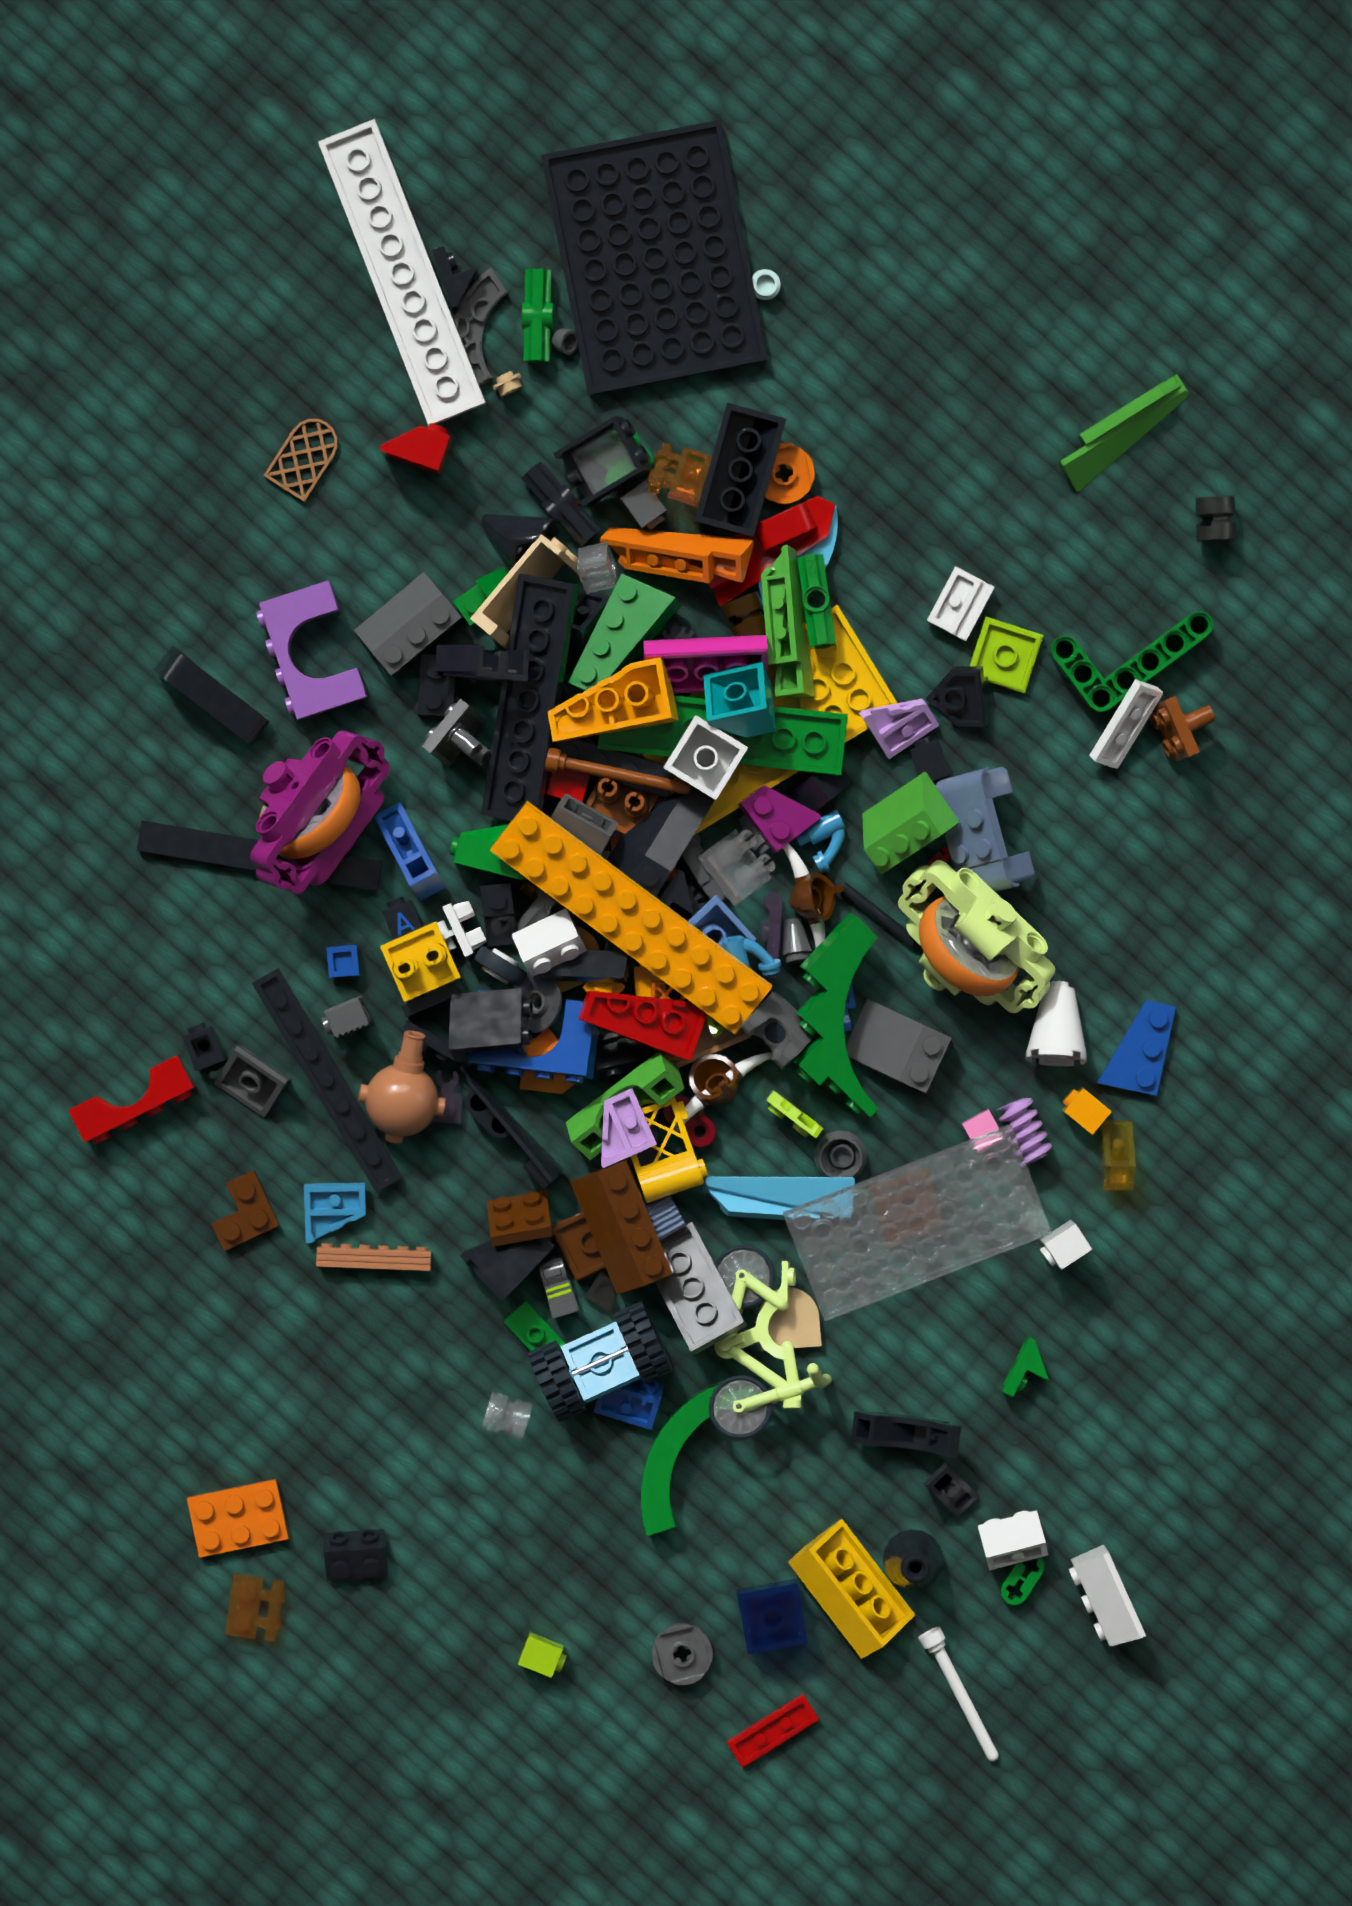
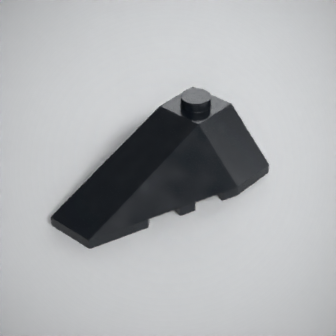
M690 785V793L680 794L674 792L624 834L607 858L608 862L655 897L715 799Z

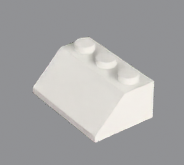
M1101 1545L1072 1558L1071 1561L1074 1567L1070 1568L1069 1572L1075 1585L1082 1584L1086 1595L1081 1598L1088 1614L1094 1611L1098 1619V1623L1094 1624L1100 1641L1106 1639L1110 1646L1145 1637L1146 1634L1106 1547Z

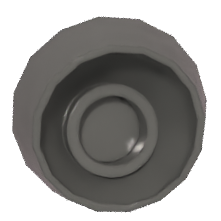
M837 1130L830 1132L819 1140L815 1148L814 1162L817 1170L823 1177L856 1178L862 1173L866 1165L867 1152L865 1146L858 1136L849 1131Z

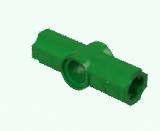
M525 269V302H522L524 362L550 363V330H553L551 270Z
M823 554L804 555L797 558L810 649H825L836 646ZM815 595H820L825 599L824 605L819 608L811 607L808 601Z

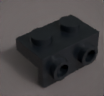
M366 1529L361 1531L325 1533L324 1560L327 1581L387 1577L385 1530Z

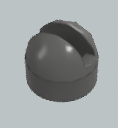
M569 329L557 330L552 337L554 348L561 353L572 354L578 346L576 332Z

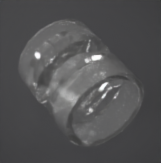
M492 1391L481 1429L496 1434L504 1431L506 1437L522 1441L533 1403L520 1399L511 1402L509 1396Z

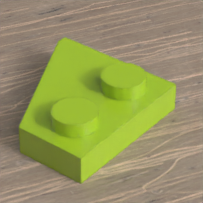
M773 1090L767 1097L766 1101L770 1103L767 1109L781 1119L786 1115L795 1122L792 1127L806 1138L809 1134L817 1138L823 1130L819 1123Z

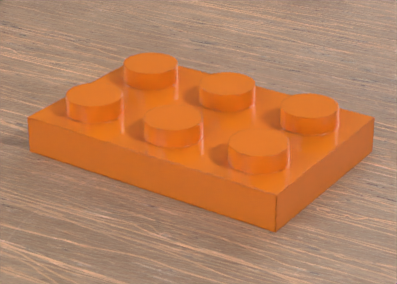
M277 1478L187 1497L199 1558L289 1539Z

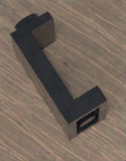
M522 988L450 994L449 1051L455 1061L467 1062L469 1053L517 1049L521 1056L528 1055V1045H531L533 1040L531 1027L528 1026L529 1017L533 1016L532 1000L526 997Z

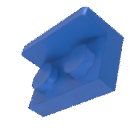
M642 1378L597 1398L593 1412L652 1430L664 1385L655 1380L645 1383Z

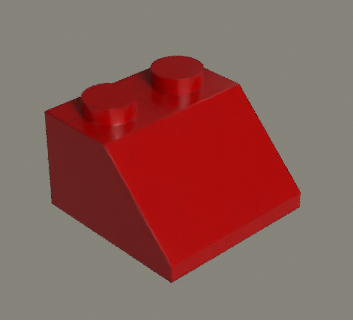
M429 423L428 428L419 426L382 444L380 451L384 456L441 475L453 440L450 435H447L448 431H446V428Z

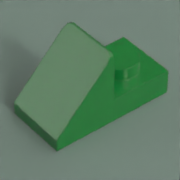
M503 567L477 579V585L453 601L471 628L476 623L470 618L508 574Z
M1027 1335L1001 1387L1002 1392L1014 1397L1016 1391L1019 1393L1023 1391L1029 1378L1025 1375L1027 1370L1049 1381L1036 1341L1030 1335Z

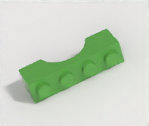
M661 1051L655 1053L566 1121L571 1143L589 1160L602 1152L604 1100L633 1088L640 1106L649 1103L662 1106L684 1089L679 1068Z

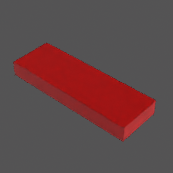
M802 1693L730 1738L726 1743L741 1767L744 1768L816 1723L820 1718L805 1694Z

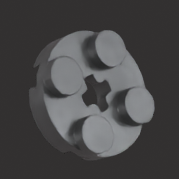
M676 1623L664 1628L656 1636L652 1648V1661L656 1671L666 1680L677 1685H689L700 1680L708 1671L713 1658L712 1645L708 1636L698 1626L688 1623ZM679 1646H684L685 1649H690L691 1654L687 1655V1661L681 1662L680 1658H675L673 1653L678 1651Z

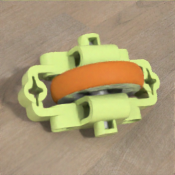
M941 860L933 862L930 866H919L903 884V895L898 900V906L910 918L906 924L908 933L923 949L924 953L919 963L926 968L923 973L924 979L930 987L938 991L947 988L954 996L963 991L973 995L986 1005H992L997 1001L1011 1013H1017L1023 1008H1034L1038 1005L1050 989V980L1055 974V967L1044 956L1048 950L1045 939L1014 910L1011 904L1003 900L972 870L961 868L956 872L946 862ZM923 880H926L924 884H922L918 889H916L917 885H919ZM938 887L944 896L936 899L931 904L927 903L925 900ZM1019 968H1022L1028 973L1016 987L1012 982L1015 980Z

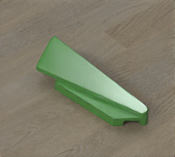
M785 545L781 548L782 553L773 565L767 566L761 574L765 630L768 645V665L772 667L777 666L775 680L776 698L815 697L797 554L794 548Z

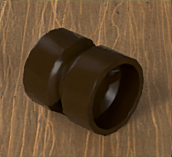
M757 591L721 606L727 622L734 625L731 630L733 636L766 635L764 614L761 613L764 606Z

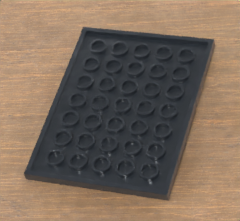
M721 119L541 155L588 396L768 361Z

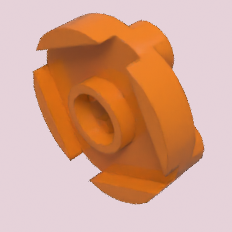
M791 443L779 444L765 494L767 500L777 504H792L801 500L810 491L815 477V470L812 459L806 452ZM781 465H785L787 470L793 471V475L788 477V482H783L781 478H776L775 473L780 471Z

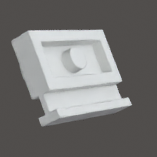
M955 566L927 621L966 641L994 586Z

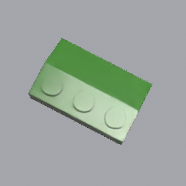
M926 771L862 813L864 851L882 875L960 822Z

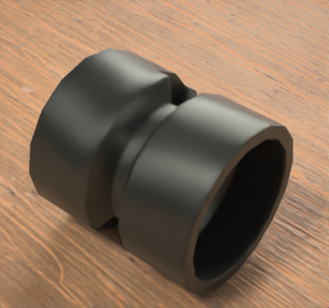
M1213 496L1195 498L1196 516L1201 518V521L1196 524L1197 542L1236 540L1235 522L1231 520V517L1235 514V497Z

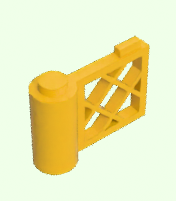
M673 1097L662 1106L652 1104L641 1108L644 1114L654 1111L650 1119L645 1117L649 1127L651 1124H654L668 1131L660 1148L657 1146L651 1147L658 1150L653 1163L640 1166L637 1153L631 1156L646 1202L650 1203L705 1184L703 1177L708 1176L703 1158L697 1160L683 1122L684 1119L688 1118L683 1101L676 1102L675 1097ZM669 1105L672 1106L675 1115L670 1128L653 1121L658 1110ZM676 1122L678 1123L681 1134L673 1130ZM671 1133L683 1139L687 1151L674 1155L664 1150ZM661 1153L670 1156L658 1161Z

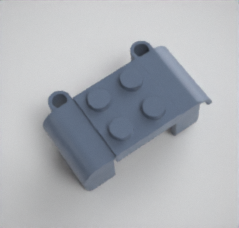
M988 767L937 782V789L960 821L944 833L954 871L958 872L961 868L972 870L995 892L1018 887L1019 882L1032 879L1035 872L1029 851L1008 857L992 799L993 797L1013 792L1007 769L999 767L988 770Z

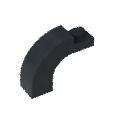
M854 1411L851 1442L868 1446L908 1448L948 1457H958L961 1426L952 1425L946 1421L917 1416Z

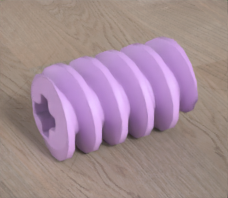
M1022 1098L997 1109L1005 1110L999 1121L1010 1122L1004 1129V1133L1015 1134L1008 1141L1009 1144H1019V1147L1013 1154L1024 1155L1018 1166H1023L1048 1155L1046 1152L1052 1147L1051 1143H1041L1047 1136L1045 1131L1036 1132L1042 1125V1121L1031 1120L1038 1113L1036 1109H1027L1033 1102L1032 1098Z

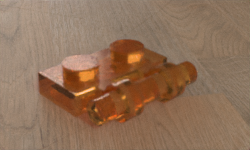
M663 444L655 455V468L651 470L648 477V492L657 495L662 487L670 489L668 498L697 507L712 456L686 447L683 448L681 455L673 453V447L670 444ZM668 468L676 469L675 474L666 472V470Z
M234 1573L225 1635L255 1639L257 1627L266 1629L264 1640L276 1642L277 1632L281 1630L282 1620L279 1618L281 1604L285 1603L286 1593L283 1592L285 1581L273 1579L271 1590L263 1589L264 1577ZM261 1600L269 1601L267 1617L259 1616Z

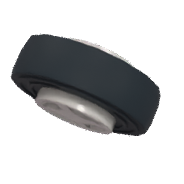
M482 946L474 958L483 965L482 969L505 984L510 982L520 986L526 978L527 973L519 967L520 963L496 948L492 951Z

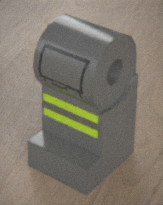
M562 1257L539 1263V1271L552 1318L579 1311L577 1298Z

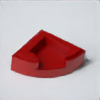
M946 846L942 847L926 865L930 866L937 860L947 862L951 857L949 849Z

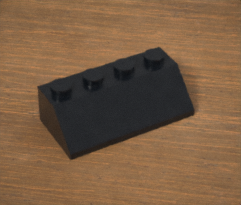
M727 402L697 510L695 524L754 537L786 418Z

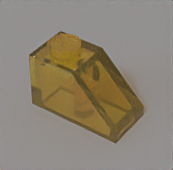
M1104 1121L1101 1125L1103 1190H1134L1136 1162L1132 1121Z

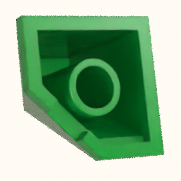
M509 824L462 832L459 838H453L449 855L455 856L454 863L519 880L526 879V877L490 851L492 845Z

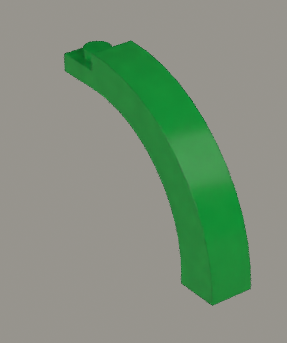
M723 1381L708 1386L685 1401L668 1418L651 1446L645 1463L641 1485V1510L647 1536L676 1527L670 1502V1480L674 1462L687 1438L702 1422L710 1417V1398L716 1387ZM748 1382L733 1384L734 1390L728 1391L726 1386L717 1397L715 1412L717 1413L733 1406V1403L737 1400H743L760 1394V1389Z

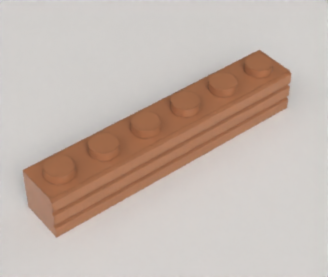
M321 1243V1246L317 1247L316 1267L430 1271L432 1250H428V1247H416V1250H409V1246H397V1249H390L389 1245H378V1248H371V1245L360 1244L359 1248H352V1244H340V1247H333V1243Z

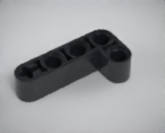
M174 646L170 648L154 669L168 683L250 745L254 743L270 722Z

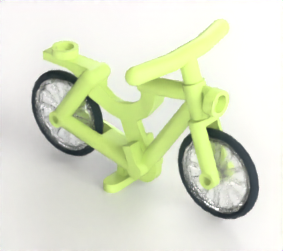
M740 1245L730 1248L721 1254L715 1265L741 1314L743 1309L758 1306L765 1300L767 1302L758 1314L756 1327L737 1334V1331L715 1343V1351L721 1358L735 1359L775 1388L768 1391L764 1384L750 1376L739 1375L725 1379L712 1393L709 1402V1415L713 1425L721 1434L731 1439L745 1440L757 1436L765 1429L772 1416V1404L783 1401V1409H801V1395L818 1387H827L831 1384L832 1378L829 1374L822 1375L818 1365L811 1363L807 1367L810 1377L799 1380L793 1344L790 1341H785L779 1346L774 1343L770 1336L768 1327L771 1317L775 1312L779 1310L786 1311L789 1307V1286L796 1285L795 1268H790V1262L782 1261V1283L776 1293L772 1290L775 1284V1269L770 1258L756 1247ZM760 1342L765 1351L776 1359L784 1361L787 1381L742 1349Z

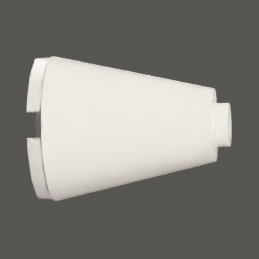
M1052 981L1049 991L1040 1001L1026 1050L1025 1059L1028 1062L1032 1063V1057L1039 1058V1064L1047 1066H1074V1060L1079 1059L1081 1065L1087 1062L1075 989L1069 987L1068 982Z

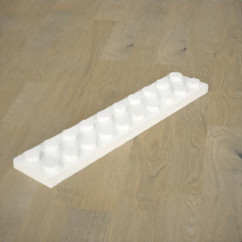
M370 120L319 141L322 154L428 425L429 423L438 424L485 405L486 401L376 120Z

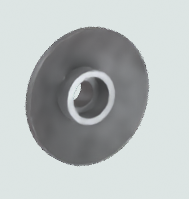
M529 973L520 986L514 985L513 989L522 988L526 997L532 1000L533 1016L529 1017L528 1026L531 1027L532 1033H538L548 1029L556 1021L561 1010L562 996L556 981L540 980L537 975L532 977Z

